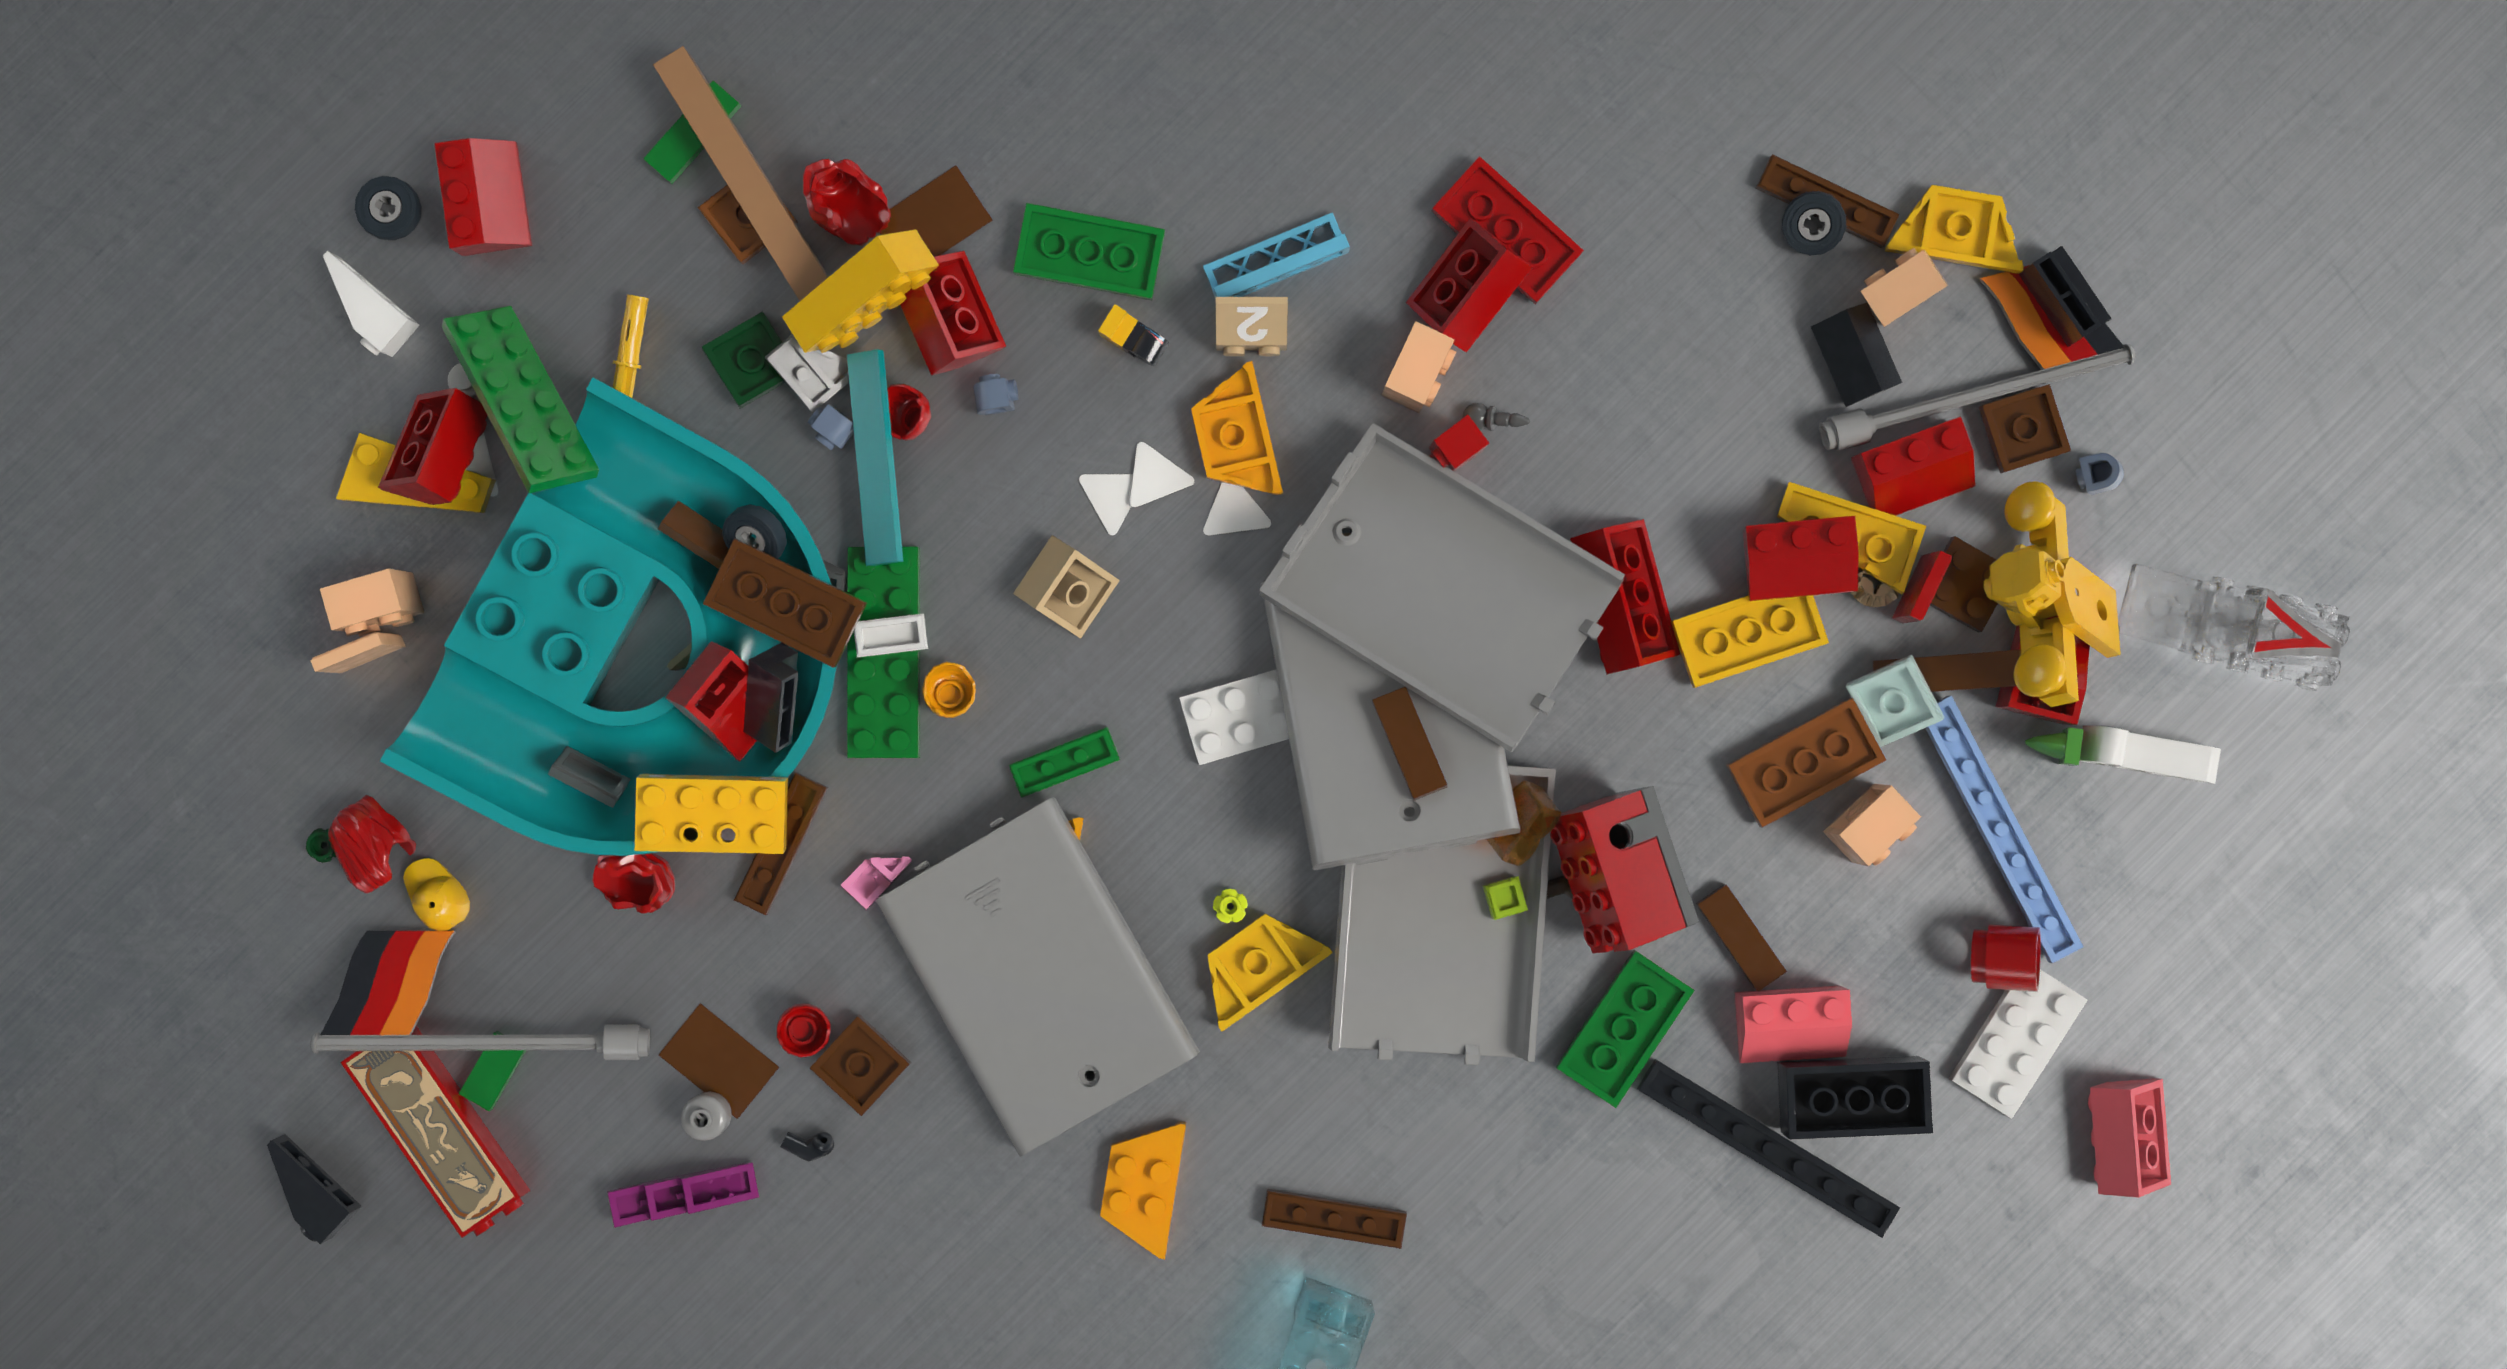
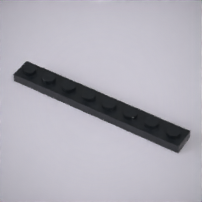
M1654 1059L1637 1088L1643 1094L1883 1238L1900 1209L1893 1202L1657 1059Z

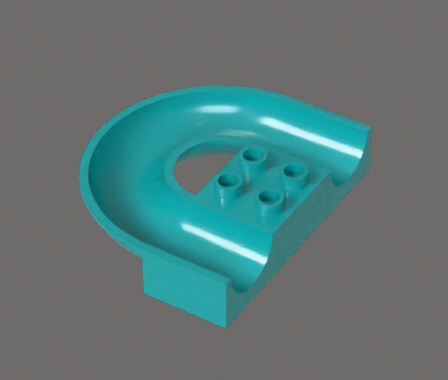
M593 377L586 388V400L576 422V427L599 468L597 478L528 493L444 644L446 647L445 655L431 687L403 732L391 746L386 748L380 762L497 823L538 842L587 854L628 856L660 852L634 851L636 778L640 774L788 777L812 744L824 719L833 691L837 666L833 668L792 648L798 652L796 670L798 671L792 744L775 753L756 741L740 762L665 698L667 694L648 706L630 711H609L591 706L593 699L659 580L665 583L677 595L690 621L692 648L689 662L683 675L711 641L732 650L747 665H749V659L781 643L703 604L719 569L658 530L662 520L674 505L680 501L722 529L726 518L738 507L749 504L761 506L770 511L781 522L786 532L787 544L783 554L778 559L829 584L831 582L821 554L807 527L790 503L768 480L728 450ZM566 746L631 779L628 787L613 808L548 775L551 766ZM689 827L685 829L684 835L688 840H695L698 837V832L696 829Z

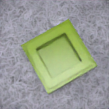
M1519 876L1482 885L1492 920L1528 911Z

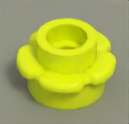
M1225 889L1221 895L1215 897L1213 909L1217 912L1216 917L1221 922L1229 923L1233 921L1237 923L1246 915L1247 899L1243 894H1238L1235 889ZM1232 903L1234 908L1229 910L1227 904Z

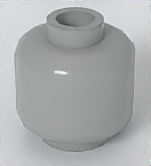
M711 1091L702 1092L688 1100L683 1107L681 1113L682 1127L686 1134L693 1139L700 1141L712 1140L723 1133L729 1126L732 1116L731 1107L728 1101L719 1093Z

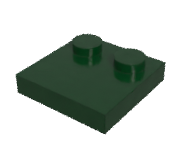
M763 311L702 346L703 352L739 409L786 383L765 358L782 341Z

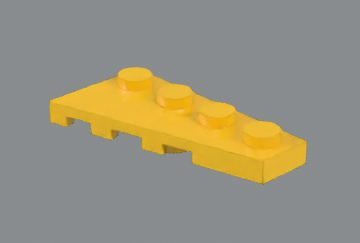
M359 433L336 496L337 500L485 513L496 480L465 470L460 481L461 490L457 497L452 500V503L430 505L383 491L378 486L396 445Z
M1792 482L1788 483L1777 514L1779 519L1784 522L1855 516L1859 549L1858 568L1900 594L1904 593L1926 525Z

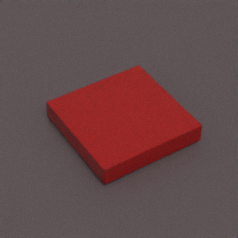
M1941 550L1921 555L1892 619L1902 624L1924 619L1952 560L1951 555Z

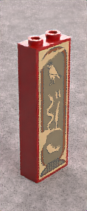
M416 1025L411 1035L423 1034ZM356 1051L340 1062L461 1238L472 1231L476 1237L495 1225L492 1220L495 1215L502 1211L507 1216L524 1204L521 1197L531 1190L468 1099L459 1095L461 1089L435 1051Z

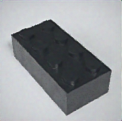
M1920 1056L1777 1062L1780 1130L1790 1140L1933 1133L1930 1061Z

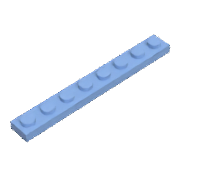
M1946 696L1937 701L1944 719L1925 729L2029 927H2040L2041 950L2049 963H2054L2083 948V945L1953 697Z

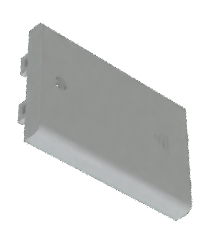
M1372 423L1354 451L1346 455L1332 476L1331 485L1304 525L1298 526L1283 548V556L1259 589V593L1267 601L1512 753L1539 711H1543L1546 715L1550 712L1555 701L1550 699L1549 696L1587 637H1591L1594 641L1598 638L1603 627L1597 624V622L1620 588L1625 574L1451 469L1443 468L1436 460ZM1350 528L1352 533L1349 536H1344L1342 530Z
M1264 599L1313 871L1353 863L1362 865L1388 860V857L1440 847L1449 849L1476 844L1478 840L1520 833L1505 751L1502 746L1407 688L1448 785L1445 789L1413 801L1372 702V699L1405 686ZM1406 808H1413L1415 814L1412 817H1407L1404 814Z
M1507 765L1520 825V833L1478 840L1476 844L1449 849L1440 847L1388 857V860L1362 865L1353 863L1341 866L1328 1048L1331 1051H1339V1048L1378 1050V1060H1392L1393 1051L1465 1055V1065H1479L1480 1056L1522 1058L1527 1062H1535L1551 843L1550 825L1547 818L1553 816L1556 769ZM1408 807L1404 810V814L1407 817H1412L1415 814V810ZM1519 876L1528 911L1492 920L1482 885Z
M1056 798L1046 800L1008 823L1003 816L990 823L994 829L993 832L933 867L930 866L928 860L914 867L918 873L916 877L876 900L1020 1157L1188 1062L1200 1053ZM1086 1071H1093L1095 1078L1088 1080L1085 1076Z

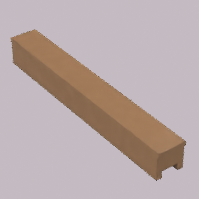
M684 46L654 63L653 66L797 298L801 301L825 281L828 275L696 62Z

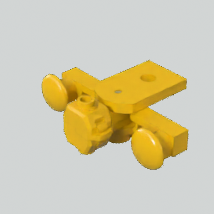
M2038 481L2026 482L2011 492L2005 503L2004 515L2007 523L2013 529L2021 532L2028 531L2030 542L2034 545L2027 547L2023 544L2015 545L2013 551L2004 553L1990 565V576L1984 581V590L1990 600H1994L2006 609L2011 622L2020 627L2021 656L2014 668L2016 686L2025 695L2039 697L2041 701L2050 707L2079 701L2074 635L2106 658L2121 655L2116 590L2073 557H2069L2066 507L2054 497L2051 488Z

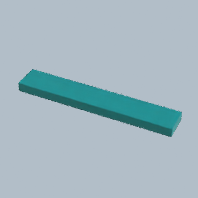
M875 349L847 354L866 566L903 562L884 351Z

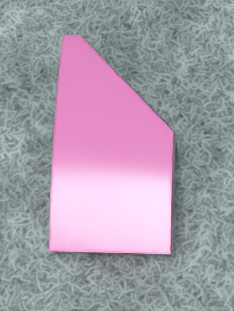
M909 856L865 859L841 884V888L867 910L908 867L912 859Z

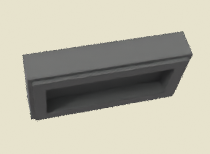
M569 746L565 747L548 775L612 808L622 796L631 780Z

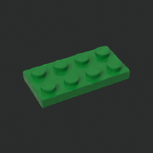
M1026 203L1013 273L1015 275L1152 301L1165 229Z
M1633 950L1555 1067L1616 1108L1695 990L1636 950Z

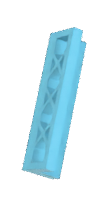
M1332 212L1203 266L1215 298L1243 297L1349 253L1350 246L1345 234L1341 233ZM1329 224L1334 238L1320 244L1310 241L1315 229ZM1309 232L1306 239L1299 237L1300 235ZM1291 239L1303 244L1301 252L1286 258L1278 255L1282 243ZM1277 245L1274 253L1266 250ZM1256 253H1261L1271 258L1269 265L1255 271L1245 268L1250 256ZM1244 259L1241 266L1234 264V262ZM1225 266L1239 271L1235 279L1218 285L1213 271Z

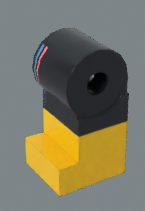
M1114 304L1098 330L1102 338L1134 358L1137 357L1153 367L1156 366L1169 345V341L1145 326L1116 304Z

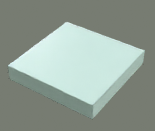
M1912 655L1855 679L1846 685L1851 698L1854 699L1879 747L1944 719V715Z

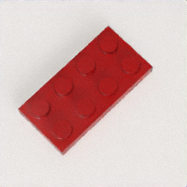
M1480 156L1431 210L1457 235L1468 220L1472 218L1533 268L1517 289L1535 305L1584 252L1578 244Z

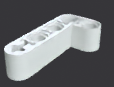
M2083 726L2084 731L2080 761L2196 782L2215 784L2221 753L2220 748L2130 733L2128 730L2106 726Z

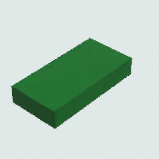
M499 1031L493 1033V1035H504ZM527 1050L483 1051L460 1090L459 1095L487 1111L493 1110Z

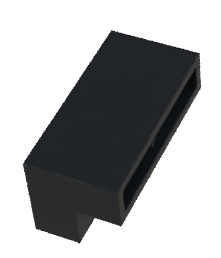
M2063 246L2047 253L2019 274L2068 347L2112 319Z
M1868 302L1848 308L1811 326L1845 407L1902 383Z
M782 642L749 659L743 732L775 753L792 744L798 671H796L798 652Z

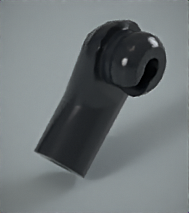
M788 1132L780 1147L810 1162L828 1155L834 1148V1140L827 1132H820L806 1140Z

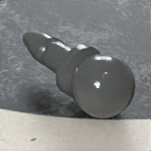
M1473 403L1467 406L1462 416L1464 418L1466 415H1469L1480 431L1485 428L1493 431L1495 425L1520 427L1530 423L1528 417L1518 413L1497 412L1495 406L1487 408L1480 403Z

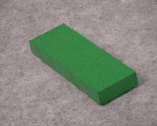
M713 80L709 85L731 119L742 106ZM682 114L643 159L673 184L702 152L704 146L684 114Z
M1106 727L1009 765V768L1022 798L1121 759L1109 728Z

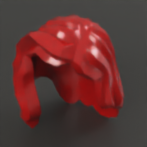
M821 159L805 167L803 194L807 199V208L812 220L820 227L848 244L858 246L867 243L870 238L876 237V233H881L883 229L888 227L887 224L890 222L891 213L888 208L887 197L882 187L868 177L858 164L849 159L837 162Z
M365 795L355 804L348 805L342 809L334 818L328 830L331 846L348 881L356 889L367 894L380 886H384L392 879V871L388 861L391 848L396 843L410 856L416 851V843L410 838L406 828L369 795Z
M654 853L628 856H598V863L595 865L593 873L594 887L603 892L605 899L611 903L614 909L636 908L639 913H653L672 898L675 892V876L668 861Z

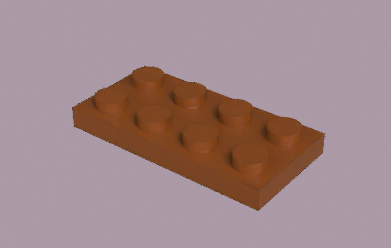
M1849 698L1726 766L1759 827L1763 828L1886 761V758L1854 699Z

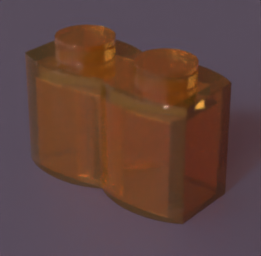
M1525 780L1512 789L1520 833L1486 839L1502 861L1516 866L1522 865L1533 855L1540 839L1545 837L1555 827L1561 816V811L1542 787Z

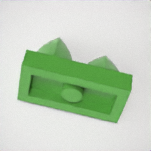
M2068 727L2063 729L2062 733L2029 738L2025 740V744L2047 756L2059 758L2058 764L2077 766L2080 762L2084 729Z

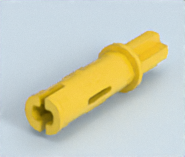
M627 294L617 360L612 362V364H616L612 387L632 398L637 368L641 369V365H638L649 298Z

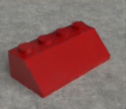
M1644 519L1605 527L1571 537L1570 541L1625 574L1620 588L1597 622V624L1603 627L1597 641L1606 675L1681 655L1670 622L1671 617Z

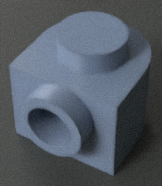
M999 374L979 377V383L973 385L977 414L992 415L1015 411L1013 401L1019 400L1015 379L1007 380L1006 378H1000Z
M829 404L824 409L821 406L817 408L808 420V424L818 432L815 438L830 450H833L835 446L842 449L854 434L853 421Z
M2097 453L2079 458L2081 468L2076 469L2077 480L2080 488H2086L2087 493L2090 495L2113 490L2122 482L2124 477L2123 466L2113 456L2107 453Z

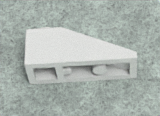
M327 251L323 258L353 329L363 337L360 343L375 355L382 352L393 357L420 325L342 258Z

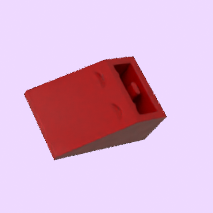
M2018 625L2015 629L2010 650H2020L2021 652L2020 627ZM2074 635L2079 701L2050 707L2041 701L2039 697L2025 695L2017 686L2000 687L1995 707L2062 725H2077L2087 687L2090 645Z
M711 641L665 698L739 762L757 741L743 732L748 665L732 650Z

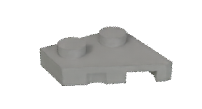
M792 334L765 356L766 360L812 413L849 383L846 358L830 351L821 353L820 350L804 353Z

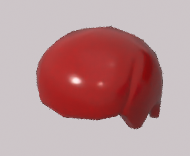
M892 384L887 387L892 437L905 441L914 440L926 430L931 419L929 401L921 391L909 385Z
M809 1003L794 1004L786 1009L778 1020L777 1040L779 1045L788 1054L800 1058L812 1056L828 1043L831 1024L820 1007Z

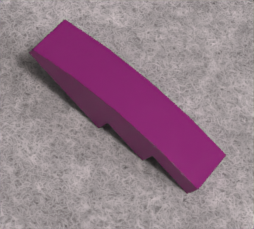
M753 1162L688 1173L607 1191L614 1228L649 1219L654 1221L683 1213L692 1214L759 1198Z

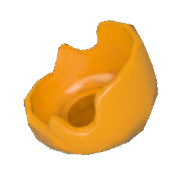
M941 663L934 666L924 678L922 686L923 699L929 709L939 717L955 718L966 713L975 701V681L961 664Z

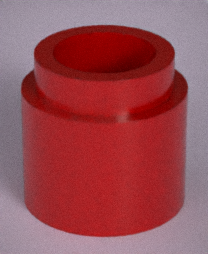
M1989 925L1988 930L1974 929L1971 946V979L1973 983H1986L1987 989L2038 992L2041 966L2040 927Z

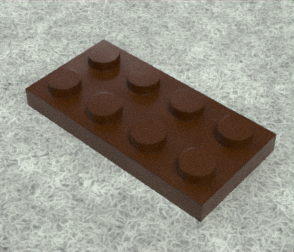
M734 539L703 604L835 668L867 602L739 539Z

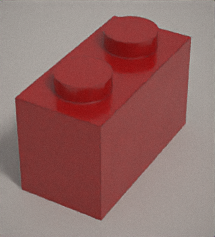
M1466 415L1433 440L1429 446L1431 451L1429 457L1439 462L1443 468L1447 467L1455 472L1480 454L1489 445V441L1471 417Z

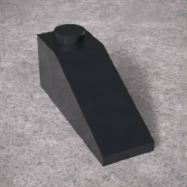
M286 1134L271 1140L267 1147L294 1220L301 1226V1232L309 1240L317 1241L319 1244L328 1241L341 1230L362 1206Z

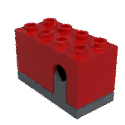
M1654 786L1617 792L1547 818L1550 825V837L1557 846L1562 861L1561 870L1568 879L1573 894V906L1580 915L1584 927V939L1591 948L1592 954L1606 953L1612 950L1614 952L1629 951L1699 923Z

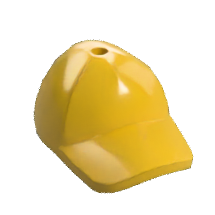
M424 858L411 863L406 868L403 879L412 902L413 910L428 928L437 931H448L465 920L470 909L467 892L461 883L438 860ZM431 902L435 903L434 908L431 907Z

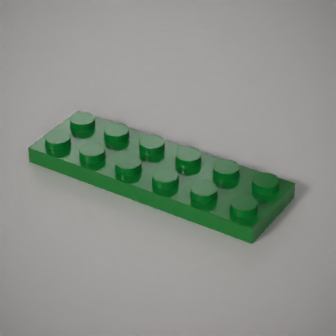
M512 306L444 318L442 329L528 493L597 478L599 468Z
M848 547V593L867 602L859 621L920 614V547H902L903 562L877 566H866L865 547ZM853 631L847 644V758H920V650L857 657Z

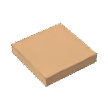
M374 632L315 656L310 661L315 672L343 673L404 648L406 645L402 635Z

